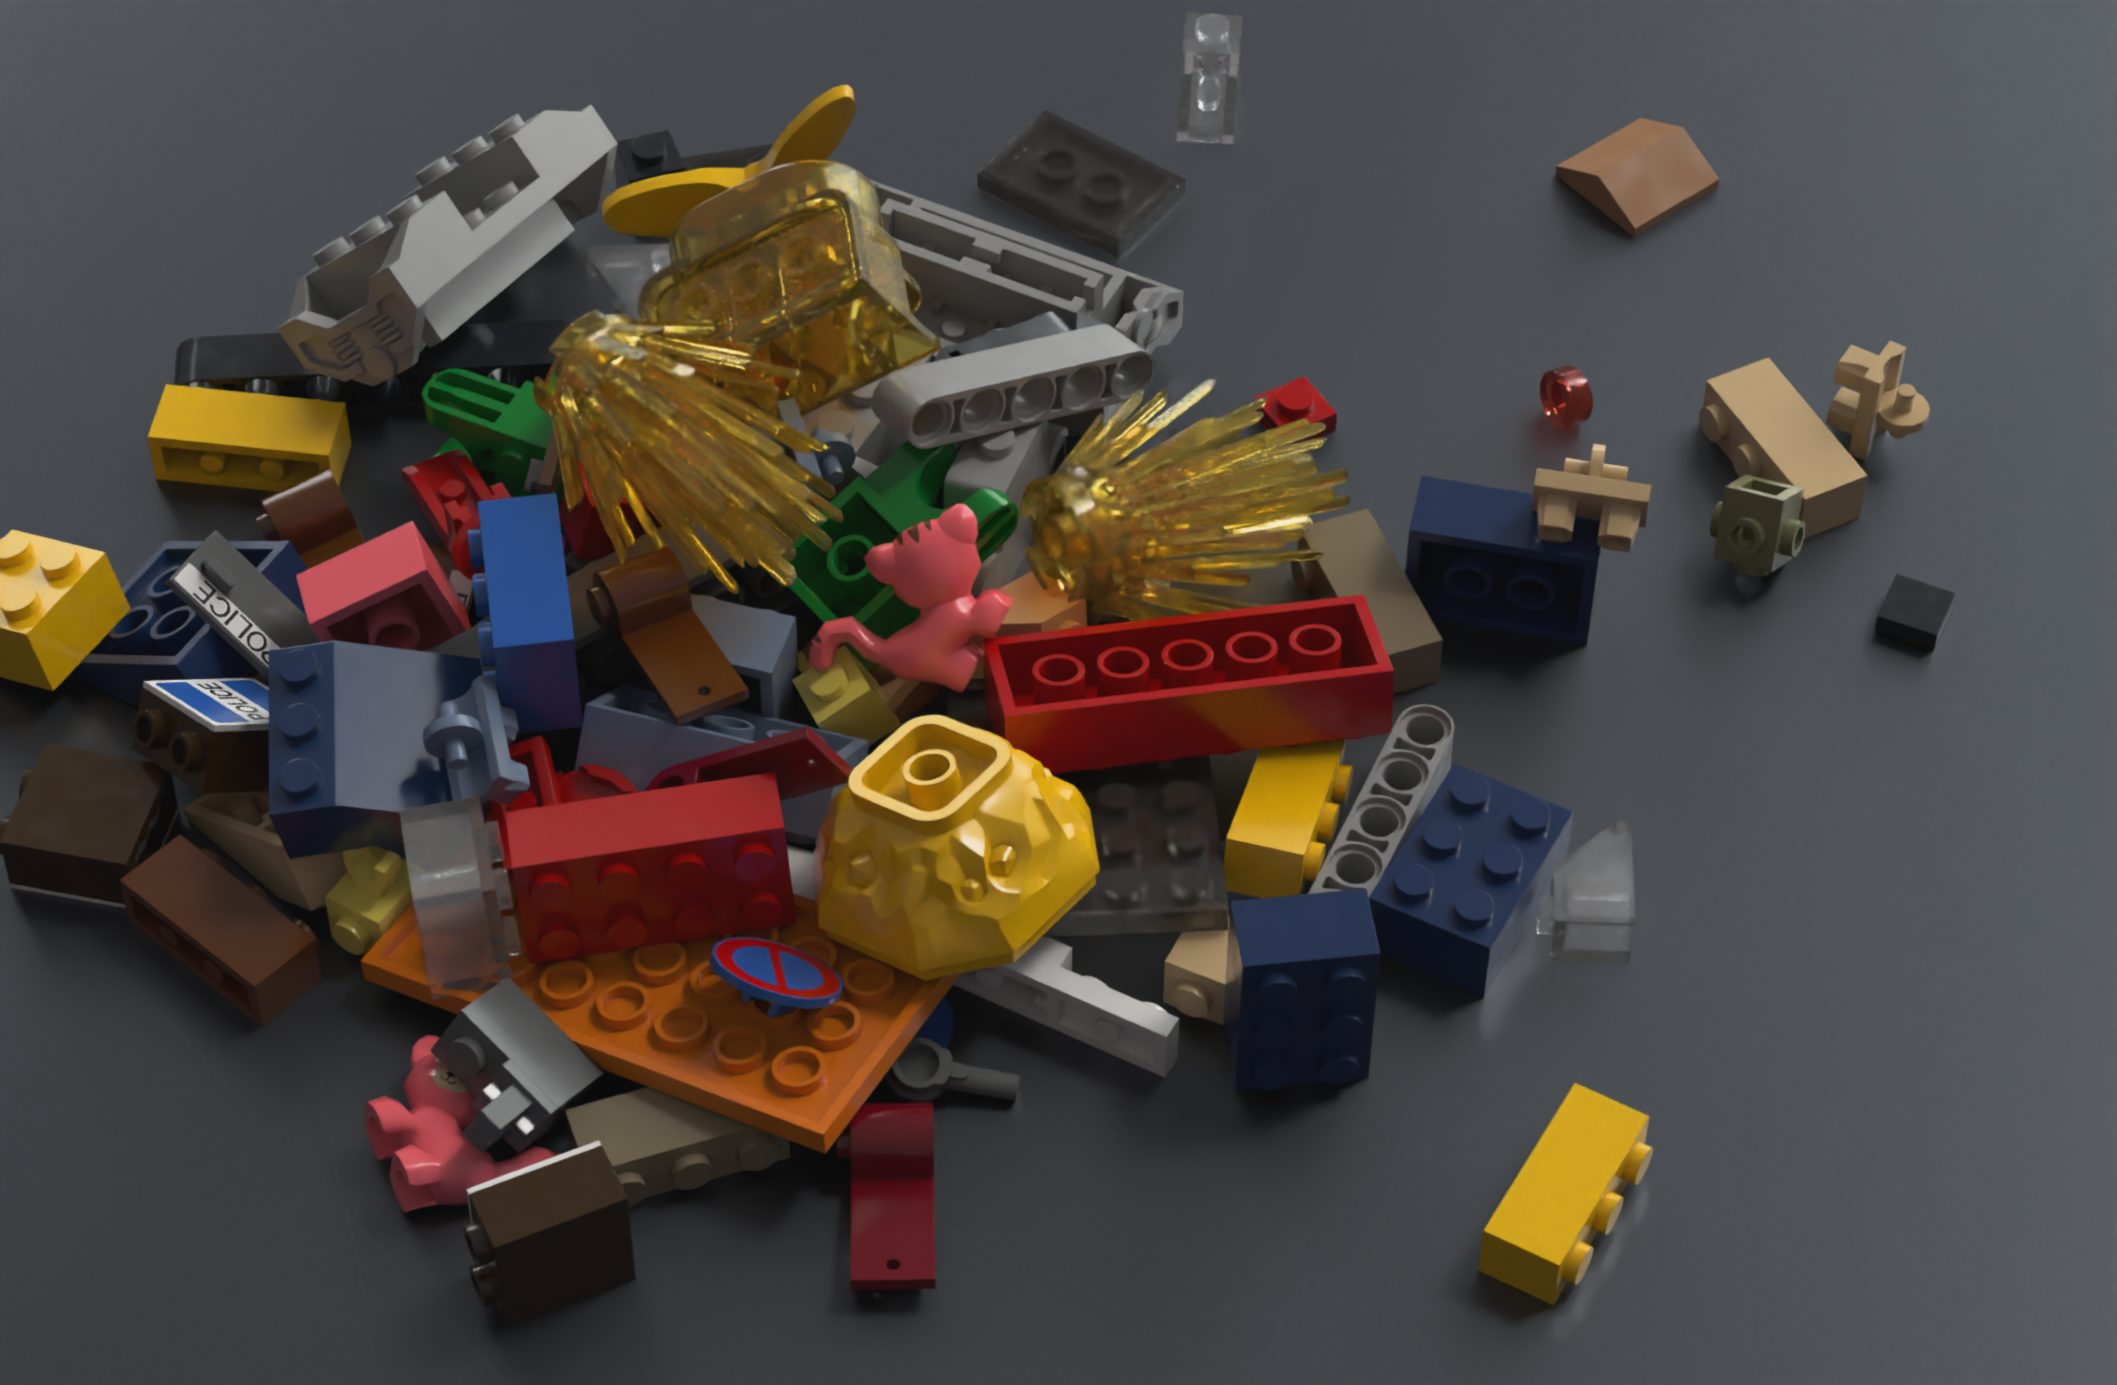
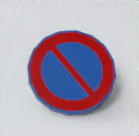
M751 937L726 938L714 944L709 961L719 977L742 991V1000L744 1002L758 999L772 1002L768 1009V1015L771 1018L790 1014L794 1007L804 1009L829 1007L839 1001L844 983L838 973L819 958L798 948L772 940Z

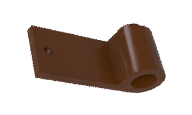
M329 468L262 499L261 502L266 512L255 516L266 540L290 541L307 569L366 543Z
M669 546L657 548L594 572L593 587L586 590L588 605L594 619L600 626L608 623L677 726L703 716H710L715 711L749 698L747 686L693 611L689 584L677 556Z

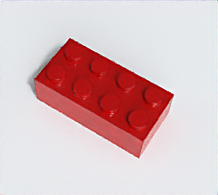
M775 772L505 812L511 867L529 964L797 924L785 828Z

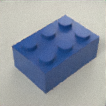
M557 494L478 501L480 528L468 529L467 532L472 569L485 567L484 573L473 574L477 617L490 616V621L478 622V635L482 667L496 666V670L483 671V676L496 682L500 704L516 710L519 726L517 734L583 727L574 632Z

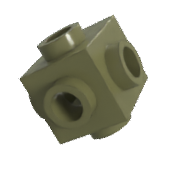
M1747 474L1725 486L1723 501L1717 503L1710 522V535L1716 538L1713 558L1732 562V569L1736 572L1750 576H1766L1769 572H1773L1792 560V557H1796L1802 547L1805 536V522L1799 520L1804 488Z

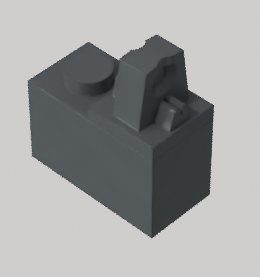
M509 977L503 979L463 1008L430 1050L476 1096L471 1106L478 1114L474 1117V1123L470 1124L462 1134L480 1153H483L503 1138L518 1153L522 1152L565 1118V1110L577 1107L604 1074Z

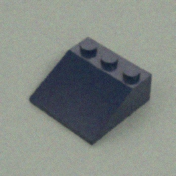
M165 541L122 587L131 610L68 676L138 707L144 681L253 678L258 671L165 584L204 541ZM228 541L306 615L296 575L308 569L290 541ZM201 566V570L204 571L206 568Z
M334 640L269 650V816L290 859L487 829V802L470 814L454 809L445 758L434 757L427 753L422 737L424 728L430 722L438 719L436 708L444 702L455 700L465 695L470 690L472 681L480 675L482 676V664L479 658Z

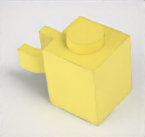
M839 643L832 667L824 671L815 670L808 662L809 658L802 650L798 652V669L802 674L792 681L820 729L870 740V746L902 725L877 681L845 645Z
M378 846L344 851L343 859L348 871L325 896L331 937L343 949L355 955H366L428 884L426 870L400 858V855L390 850L386 851Z

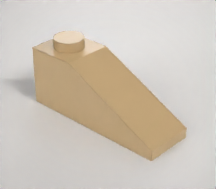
M269 791L204 794L182 809L188 821L275 896L311 912L315 909L326 907L325 896L348 871L344 864V851L294 859L289 858L269 816Z

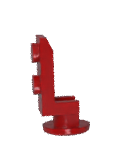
M458 448L401 469L402 479L450 552L454 566L466 578L473 581V574L485 572V567L474 569L471 567L467 532L468 529L480 528L478 501L512 497L502 482L490 486L489 490L468 456Z

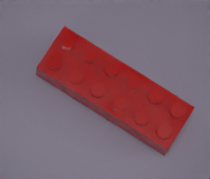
M1364 594L983 639L984 702L993 734L1008 740L1014 749L1024 751L1035 760L1040 761L1043 768H1048L1051 774L1089 769L1104 770L1114 766L1147 762L1164 763L1180 758L1214 754L1230 755L1239 751L1280 746L1296 747L1305 743L1338 739L1354 740L1371 735L1392 733L1394 669Z

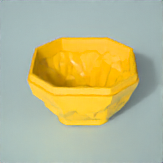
M925 715L914 718L898 728L856 766L850 774L849 783L828 804L827 816L818 832V842L813 857L818 928L825 930L828 938L923 980L1015 963L1096 885L1095 876L1100 872L1090 809L1082 794L1074 785L1052 776L1050 770L1043 768L1040 761L1035 760L1024 751L1014 749L1008 740L989 731L973 728L941 715Z

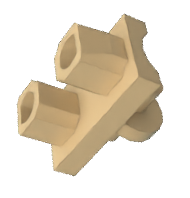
M1889 341L1878 356L1857 346L1850 345L1836 366L1834 382L1845 387H1841L1833 398L1828 409L1826 424L1852 435L1849 454L1862 460H1866L1870 455L1873 437L1877 433L1888 430L1892 437L1902 439L1907 434L1919 432L1927 424L1930 413L1927 400L1916 392L1914 386L1910 384L1899 385L1906 352L1905 346Z
M1595 443L1593 444L1590 461L1566 458L1563 472L1537 468L1532 511H1537L1538 537L1541 540L1561 543L1572 541L1575 517L1600 521L1597 545L1608 550L1629 552L1639 527H1646L1652 485L1627 481L1628 467L1604 464L1606 445Z

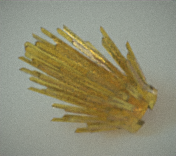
M617 308L616 314L605 316L595 309L574 321L548 349L557 358L552 364L545 382L541 378L535 377L533 387L534 399L540 410L553 421L569 513L576 504L581 503L585 494L575 453L576 448L604 530L610 536L622 566L628 556L623 541L630 550H634L635 544L634 535L619 504L624 497L655 549L667 545L641 500L688 559L704 575H706L707 568H709L726 589L734 594L739 592L736 581L693 532L696 528V522L742 568H744V559L753 568H757L759 563L783 586H792L794 579L798 578L795 568L787 561H792L796 557L793 541L799 540L802 533L822 550L829 551L832 548V539L815 525L827 521V518L818 510L837 522L843 521V514L838 508L800 481L808 484L828 498L835 496L834 486L783 454L785 451L783 447L744 423L746 422L802 454H812L813 449L822 452L831 448L694 375L695 373L768 397H778L780 390L777 387L729 372L726 367L721 365L789 380H795L804 376L802 372L752 360V358L757 356L753 353L760 349L759 346L753 343L678 335H709L718 328L717 324L720 320L634 321Z
M1208 379L1148 425L1144 424L1166 405L1168 397L1166 386L1115 433L1142 402L1144 390H1137L1105 426L1103 414L1100 413L1053 475L1037 478L1026 487L1020 505V517L1031 515L1034 545L1024 547V551L1032 573L1039 585L1052 598L1063 594L1068 598V603L1087 599L1133 621L1165 618L1167 616L1123 597L1190 614L1215 612L1214 607L1228 610L1260 607L1259 603L1172 588L1169 586V581L1246 586L1251 582V578L1248 575L1217 573L1216 571L1279 568L1276 565L1277 563L1316 560L1324 554L1315 549L1172 560H1168V558L1202 553L1280 549L1287 542L1302 539L1304 532L1310 530L1305 527L1306 525L1313 524L1308 515L1345 508L1350 502L1349 496L1335 497L1334 491L1327 487L1344 483L1348 478L1347 470L1340 468L1316 474L1318 472V465L1312 455L1305 452L1321 448L1327 438H1315L1288 445L1289 443L1320 433L1325 430L1326 425L1320 422L1311 424L1306 419H1299L1240 440V430L1256 424L1264 416L1262 412H1254L1265 406L1269 396H1264L1217 419L1206 417L1155 448L1113 467L1212 391L1216 380Z

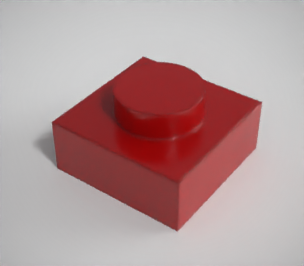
M1305 376L1254 397L1253 415L1273 438L1292 440V449L1336 430L1337 412Z

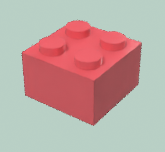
M413 521L296 575L309 625L320 642L334 640L425 651L471 628L464 603Z

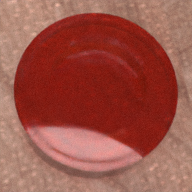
M1571 365L1562 366L1544 373L1540 382V397L1548 418L1561 429H1567L1587 422L1593 410V396L1585 376Z

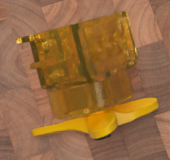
M849 85L834 87L817 97L786 127L768 153L754 156L748 161L745 168H698L645 179L617 189L601 205L603 221L613 230L636 236L670 237L669 256L671 265L659 270L648 279L638 299L648 383L730 450L746 443L745 428L747 426L777 421L776 401L795 398L801 416H804L887 376L891 372L902 369L942 350L940 339L912 315L921 305V289L917 281L903 269L900 249L896 240L884 230L879 197L873 184L856 169L842 163L827 160L843 139L856 111L853 89Z

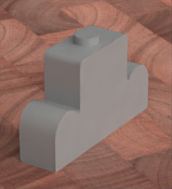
M1046 420L966 439L952 463L944 481V509L958 503L960 504L975 492L986 488L1004 493L1019 510L1018 526L1014 533L982 563L971 589V594L975 600L984 590L1000 589L1011 583L1065 478V436H1068V429L1066 427L1049 423Z

